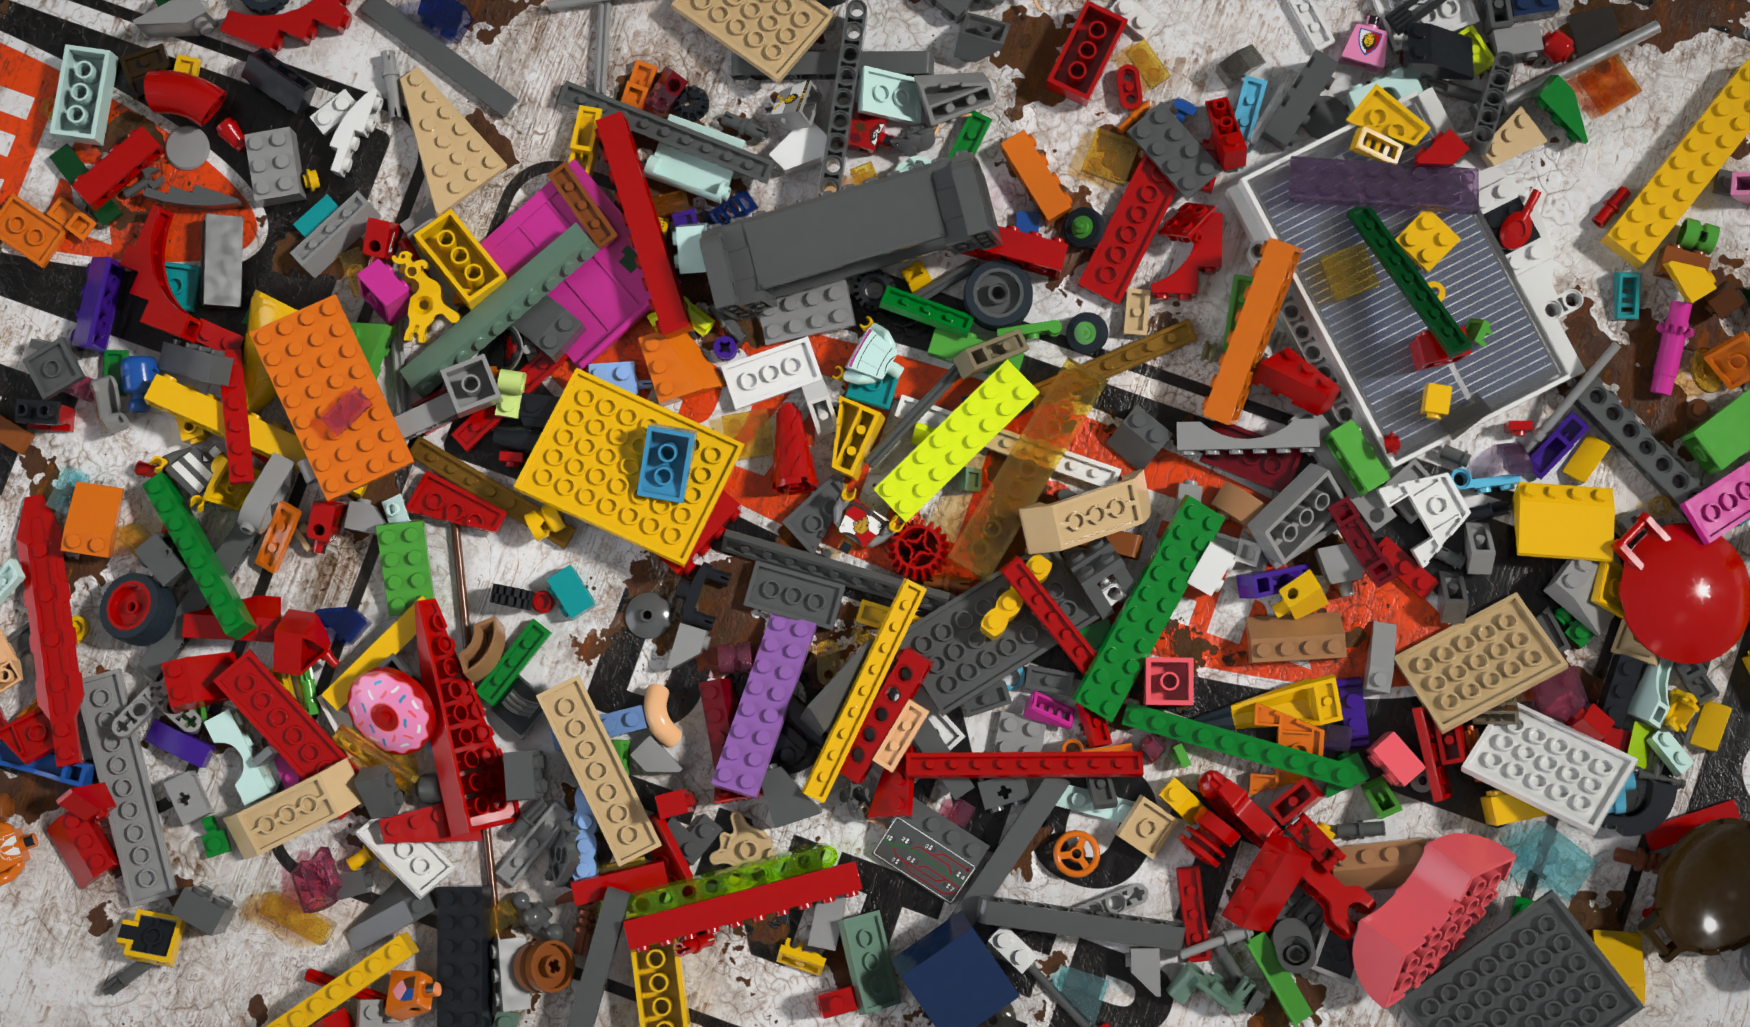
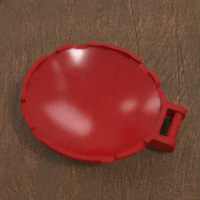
M1642 512L1632 527L1620 539H1616L1611 544L1613 550L1624 560L1622 566L1624 570L1622 579L1619 582L1618 592L1619 601H1622L1625 613L1623 617L1628 628L1638 642L1652 654L1661 659L1677 662V664H1699L1722 656L1740 639L1750 618V577L1742 558L1722 536L1704 545L1692 524L1675 523L1660 527L1648 513ZM1645 528L1647 532L1630 549L1627 545Z

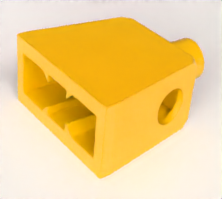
M1309 569L1282 587L1279 593L1283 600L1271 607L1277 618L1291 612L1294 619L1297 620L1328 605L1329 602L1322 587Z

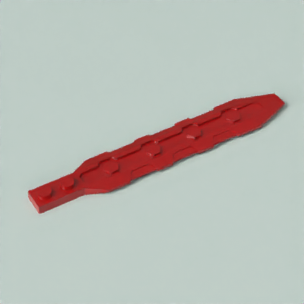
M39 494L25 497L16 543L19 563L22 565V570L26 576L24 579L25 591L23 596L25 608L28 611L31 634L29 636L30 650L34 657L37 679L35 681L37 703L51 721L56 766L64 768L83 763L77 716L85 694L76 651V644L78 642L76 628L73 627L70 606L72 598L70 583L67 582L65 551H60L63 532L44 495Z

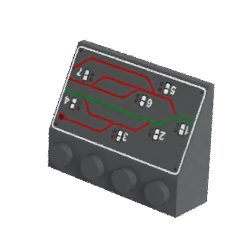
M913 797L912 817L894 818L873 850L872 855L951 905L990 846Z

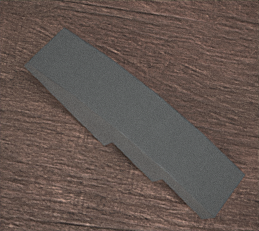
M196 184L192 193L170 186L168 194L146 187L143 194L150 201L192 210L220 211L240 209L244 206V203L237 198Z
M926 718L914 738L918 747L923 753L951 752L932 723ZM940 778L955 800L975 787L969 778Z

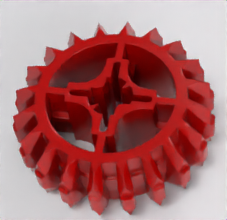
M913 519L911 522L912 526H908L905 523L904 530L896 532L898 536L891 535L890 540L893 543L887 546L891 550L888 553V558L893 559L890 562L892 567L897 566V574L904 571L903 576L906 579L912 574L913 581H917L918 576H921L922 581H926V574L934 578V570L941 573L943 570L940 565L948 564L945 558L950 557V551L946 550L950 548V543L945 541L947 535L941 534L942 528L940 526L934 529V522L931 521L926 526L925 520L921 519L920 525H917L916 520ZM920 535L916 540L908 539L911 536ZM929 537L938 545L937 554L927 547ZM901 547H904L910 553L909 563H906L901 558ZM920 547L923 548V552L919 551L915 554V549L919 550ZM924 560L930 562L923 566H917L919 562Z

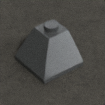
M967 12L958 35L954 57L965 62L971 61L976 63L1003 49L1011 24Z

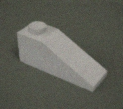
M1373 621L1362 684L1363 690L1382 694L1390 693L1394 672L1397 625Z

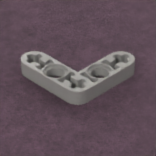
M156 681L149 684L114 719L111 727L117 737L121 739L129 738L157 709L185 733L190 735L200 732L203 723L201 717L193 709L188 710L189 712L187 713L184 711L170 714L168 712L170 703L166 685ZM162 688L161 693L166 698L165 702L158 696L152 698L154 695L152 690ZM139 704H144L147 707V711L143 716H136L134 714V708ZM184 713L190 720L196 718V727L190 726L186 728L188 724L182 718ZM128 714H130L132 718L137 721L134 724L131 720L127 724L128 731L125 732L122 730L118 732L120 730L118 725L120 723L126 724L130 720L127 717Z

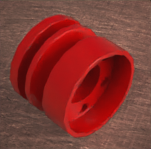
M1201 806L1192 818L1199 826L1198 829L1195 830L1190 826H1186L1184 829L1192 835L1189 839L1182 833L1177 838L1182 842L1185 849L1197 859L1217 868L1220 863L1212 857L1214 853L1224 859L1226 855L1219 848L1220 845L1223 844L1226 847L1232 848L1241 835L1214 813Z

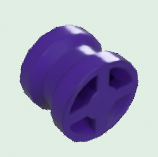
M721 336L714 342V352L721 361H731L737 355V345L731 337Z

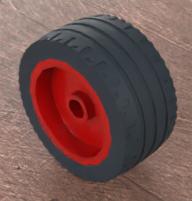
M130 573L118 577L106 589L102 596L99 615L102 626L111 636L127 644L143 647L157 643L170 631L176 618L177 604L175 596L169 587L160 586L149 575Z

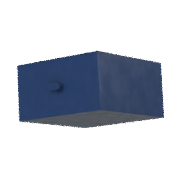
M962 910L891 959L900 978L935 1027H977L1020 997L1014 985Z

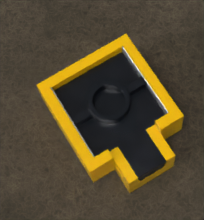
M137 909L134 921L123 919L116 942L120 947L125 948L123 955L129 960L173 968L187 922L173 915Z

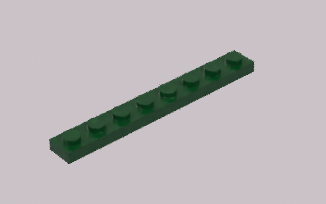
M1366 202L1349 210L1346 217L1448 357L1451 359L1470 350L1472 347L1470 340L1369 203Z

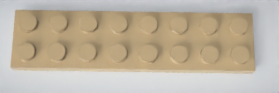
M580 675L536 695L618 866L620 867L662 846Z

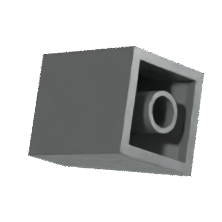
M775 763L768 766L762 783V789L775 828L822 813L821 808L811 797L801 793L803 788L783 766L777 767Z

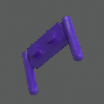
M1361 677L1336 679L1343 715L1342 728L1345 740L1324 742L1323 752L1369 747L1370 741Z

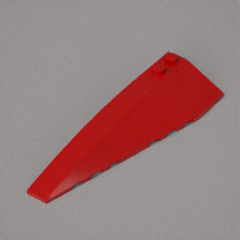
M436 598L415 601L421 684L432 701L436 715V726L430 742L451 837L513 823L520 816L518 800L506 801L502 750L496 747L492 737L495 735L492 727L486 724L484 719L486 713L473 683L467 680L463 673L460 660L454 650L456 644L453 638H450L447 634V624Z

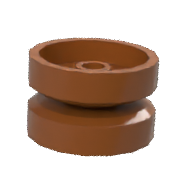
M557 940L529 941L521 946L515 955L513 963L514 976L517 983L525 991L531 993L560 992L568 987L573 979L575 958L571 949L563 942Z

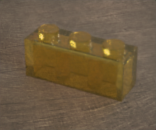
M278 890L269 892L258 912L319 946L328 943L338 924Z

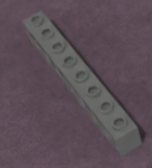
M1585 374L1564 393L1566 397L1579 383V381L1585 376ZM1597 375L1573 404L1691 524L1680 504L1689 499L1690 494L1695 495L1703 490L1701 481L1684 469L1685 465L1681 460L1673 458L1668 453V447L1652 436V431L1644 424L1641 425L1635 419V413L1628 407H1624L1619 402V397L1613 391H1608L1602 385V379ZM1591 392L1596 393L1598 395V403H1594L1591 401ZM1607 409L1615 413L1614 420H1610L1607 417ZM1624 426H1627L1631 429V437H1627L1624 435ZM1640 443H1644L1647 446V454H1643L1640 451ZM1657 460H1661L1664 463L1663 471L1657 469ZM1673 477H1677L1680 480V488H1676L1673 485Z

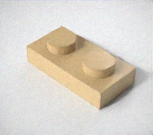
M1127 288L1123 335L1147 336L1151 290Z

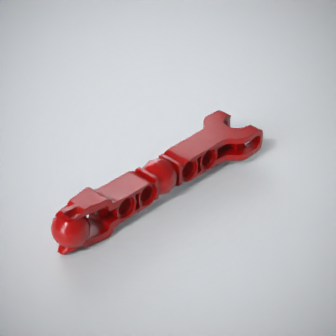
M1209 770L1201 774L1196 783L1200 794L1206 798L1207 802L1221 818L1227 819L1254 845L1261 849L1273 831L1297 846L1294 839L1282 835L1284 831L1248 797V793L1230 779L1225 778L1217 770ZM1313 858L1298 882V885L1322 907L1326 926L1342 939H1351L1356 931L1355 925L1348 917V908H1353L1361 914H1370L1376 908L1375 900L1362 887L1343 885L1315 858Z

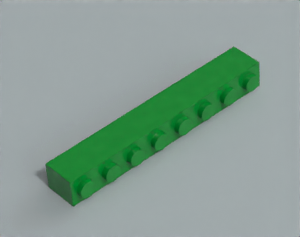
M159 472L143 483L142 486L224 633L229 637L239 640L257 628L175 480Z

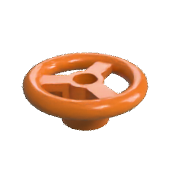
M1068 831L1061 835L1054 845V862L1057 868L1067 876L1075 878L1087 876L1095 870L1099 863V845L1095 838L1085 831ZM1073 837H1079L1077 844H1072L1068 847L1067 851L1060 852L1065 841ZM1086 840L1093 849V859L1090 864L1085 859L1086 852L1083 848ZM1075 849H1079L1081 852L1078 858L1072 856V852ZM1061 859H1069L1073 863H1079L1083 869L1071 870L1063 864Z

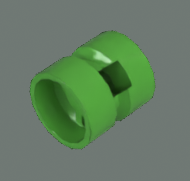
M1687 217L1680 227L1676 244L1689 250L1694 247L1695 250L1710 255L1717 244L1720 227L1709 223L1701 225L1700 221Z

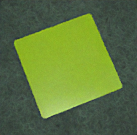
M1635 721L1627 754L1638 759L1637 767L1646 769L1651 751V746L1646 740L1655 731V728Z

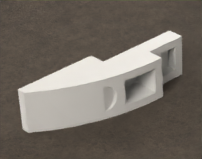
M373 88L352 106L334 133L329 146L337 152L331 167V171L337 176L344 178L346 172L350 171L353 162L351 157L353 152L357 151L360 144L359 135L368 138L369 133H372L375 129L376 113L383 106L382 94L377 89Z

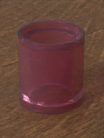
M958 798L947 818L965 828L977 808Z

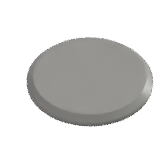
M182 126L172 131L167 137L164 147L165 155L169 163L177 169L193 170L200 167L208 158L210 143L206 134L199 128Z

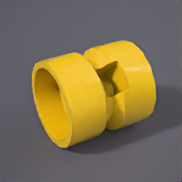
M547 504L542 506L541 511L535 509L524 515L526 523L537 542L549 537L551 531L557 533L567 528L560 510Z

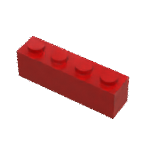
M141 126L138 129L132 130L128 134L127 139L121 144L113 146L109 154L103 159L97 160L86 174L79 175L72 187L96 212L136 178L143 169L150 166L165 152L161 145Z

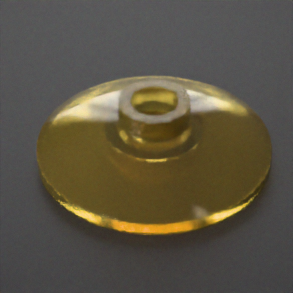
M1705 347L1698 348L1692 353L1689 363L1692 379L1702 391L1714 393L1721 388L1723 381L1703 359V353L1710 349Z

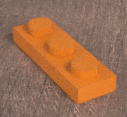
M279 501L255 559V564L272 574L278 572L303 511L285 501Z

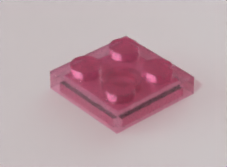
M1575 665L1532 687L1541 714L1556 721L1564 720L1568 716L1572 717L1581 707L1587 708L1590 706Z

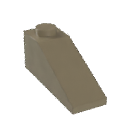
M1019 328L967 348L957 355L953 361L964 380L995 367L1007 359L1016 357L1030 348Z

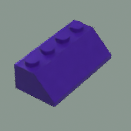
M92 257L91 263L87 265L86 275L88 277L86 285L81 290L82 303L76 312V328L71 333V346L78 350L104 355V350H107L126 268L119 265L118 261L111 257Z

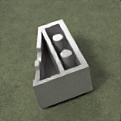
M984 72L913 76L925 116L931 126L996 102L991 82Z

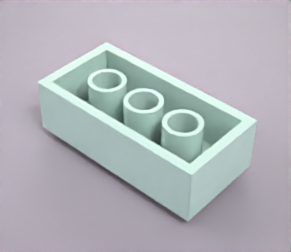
M65 44L49 132L58 140L99 146L104 145L119 60L113 52Z

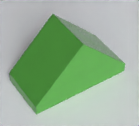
M1382 776L1360 785L1375 819H1384L1403 810Z

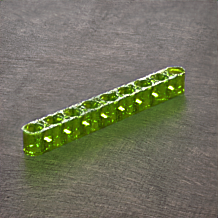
M820 843L640 890L631 896L630 905L637 915L645 916L827 868L836 863L838 854L831 845ZM829 849L831 851L830 858L822 861L820 859L821 852ZM802 855L808 856L807 864L802 867L798 866V858ZM779 861H784L785 869L782 872H775V864ZM756 867H761L763 869L761 877L752 878V870ZM733 873L739 874V882L733 885L729 884L728 879ZM711 879L716 880V888L711 891L706 890V882ZM685 886H693L694 892L691 896L685 897L682 895V890ZM662 892H670L671 898L668 902L662 903L659 901V896ZM639 898L648 899V904L643 909L636 907V901Z

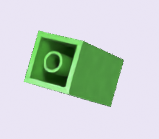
M1750 388L1740 393L1679 438L1707 476L1723 470L1750 449Z

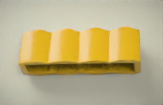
M1038 553L1029 559L1026 566L1042 584L1050 573L1052 563ZM1010 586V590H1007L999 597L995 608L990 610L982 620L980 631L992 641L1002 636L1008 622L1017 617L1022 604H1025L1012 586Z

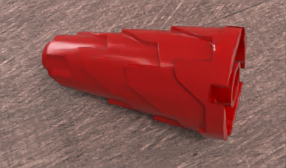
M793 402L782 403L776 413L772 490L780 495H784L783 489L789 491V495L815 491L816 488H819V483L816 478L808 438L804 430L801 410L799 411V407L795 406Z

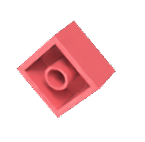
M1146 657L1144 664V705H1194V658Z
M1394 731L1385 732L1364 750L1368 754L1366 759L1373 767L1376 768L1378 766L1384 772L1382 777L1391 786L1394 784L1395 786L1405 787L1426 768Z

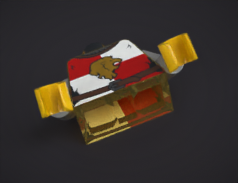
M848 484L843 486L842 494L834 506L836 531L844 536L837 546L838 549L849 555L855 544L864 549L866 547L872 548L887 541L891 535L903 529L905 522L902 525L895 523L898 515H895L889 523V519L855 498L856 488L852 493L846 491Z

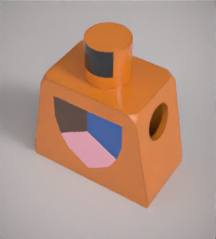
M392 970L385 1014L398 1021H404L429 1012L433 997H438L442 993L440 983L435 982L434 978L420 971Z

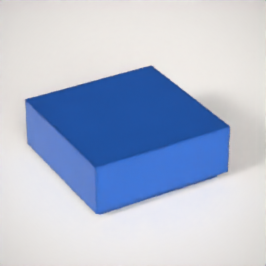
M1017 211L1016 227L1019 228V231L1039 233L1040 212Z

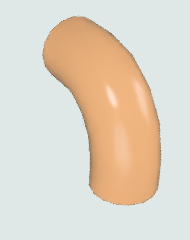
M651 684L647 687L644 696L643 710L645 720L655 738L664 747L671 748L681 739L682 731L672 722L667 712L669 690L663 685Z

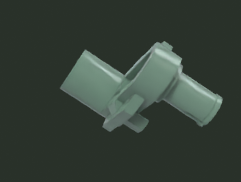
M1188 961L1166 988V991L1176 1001L1185 1004L1198 988L1228 1012L1237 1016L1245 1007L1244 999L1256 984L1252 979L1248 981L1249 977L1244 975L1233 991L1228 990L1222 985L1225 978L1218 972L1210 976L1199 966Z

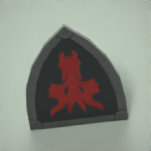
M509 326L504 330L502 369L513 370L520 361L522 354L535 355L536 347L523 345L519 331L515 327Z

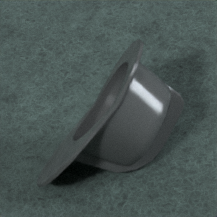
M1286 918L1280 921L1275 926L1273 942L1281 966L1286 971L1294 974H1302L1309 971L1315 964L1316 950L1308 926L1296 918Z

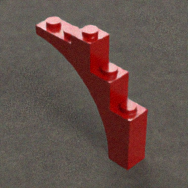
M313 0L298 9L268 16L245 15L228 10L220 31L227 38L258 50L262 48L276 57L277 52L283 48L284 36L310 45L311 40H314L318 34V25L343 35L345 29H348L352 22V14L346 8V5L348 6L351 0Z
M153 204L135 246L128 244L119 265L137 273L130 294L148 302L140 322L154 329L195 343L204 322L191 316L181 307L172 293L165 267V247L174 214Z

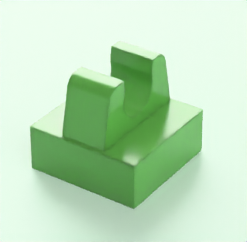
M1469 318L1465 329L1470 342L1476 346L1485 347L1486 343L1483 339L1485 335H1492L1491 324L1484 319Z

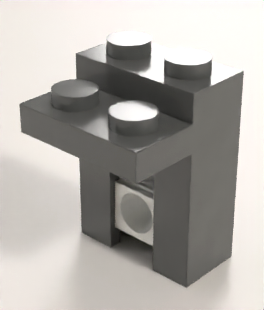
M1105 536L1093 540L1087 548L1074 552L1065 561L1103 620L1115 613L1111 606L1126 596L1128 597L1136 584L1126 569V564ZM1116 587L1114 593L1107 594L1109 589Z

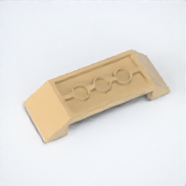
M1144 469L1121 475V481L1050 504L1038 502L1020 508L1019 514L1028 554L1062 551L1145 523L1153 512Z
M345 758L246 809L243 808L224 817L223 820L243 858L246 860L259 856L341 816L363 803V800L354 784L357 776L348 758Z

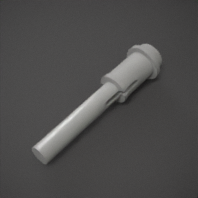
M1237 926L1222 931L1220 936L1179 950L1181 958L1185 959L1223 944L1229 946L1244 939L1250 940V937L1254 936L1253 930Z

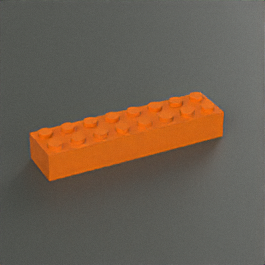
M1271 237L1262 244L1260 250L1262 258L1260 263H1256L1251 276L1254 279L1251 286L1248 285L1244 292L1243 299H1246L1244 306L1239 308L1236 313L1235 321H1237L1235 330L1230 331L1226 341L1229 346L1226 353L1223 352L1218 362V365L1221 366L1218 375L1214 374L1211 380L1210 387L1212 391L1210 396H1206L1203 401V416L1226 425L1238 423L1252 386L1251 382L1264 355L1303 248Z

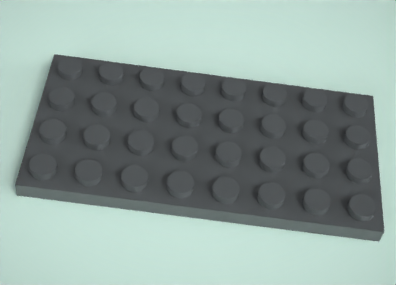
M1059 552L1039 553L1052 563L1050 573L1042 583V586L1078 631L1100 619V614ZM1026 553L1020 558L1027 564L1029 559L1036 554ZM997 571L910 625L900 644L899 650H905L906 647L913 648L935 662L923 681L922 686L942 717L1058 645L1026 603L1022 604L1017 617L1008 622L1006 630L997 640L992 641L980 631L984 616L995 608L999 597L1007 590H1010V583L1000 571Z

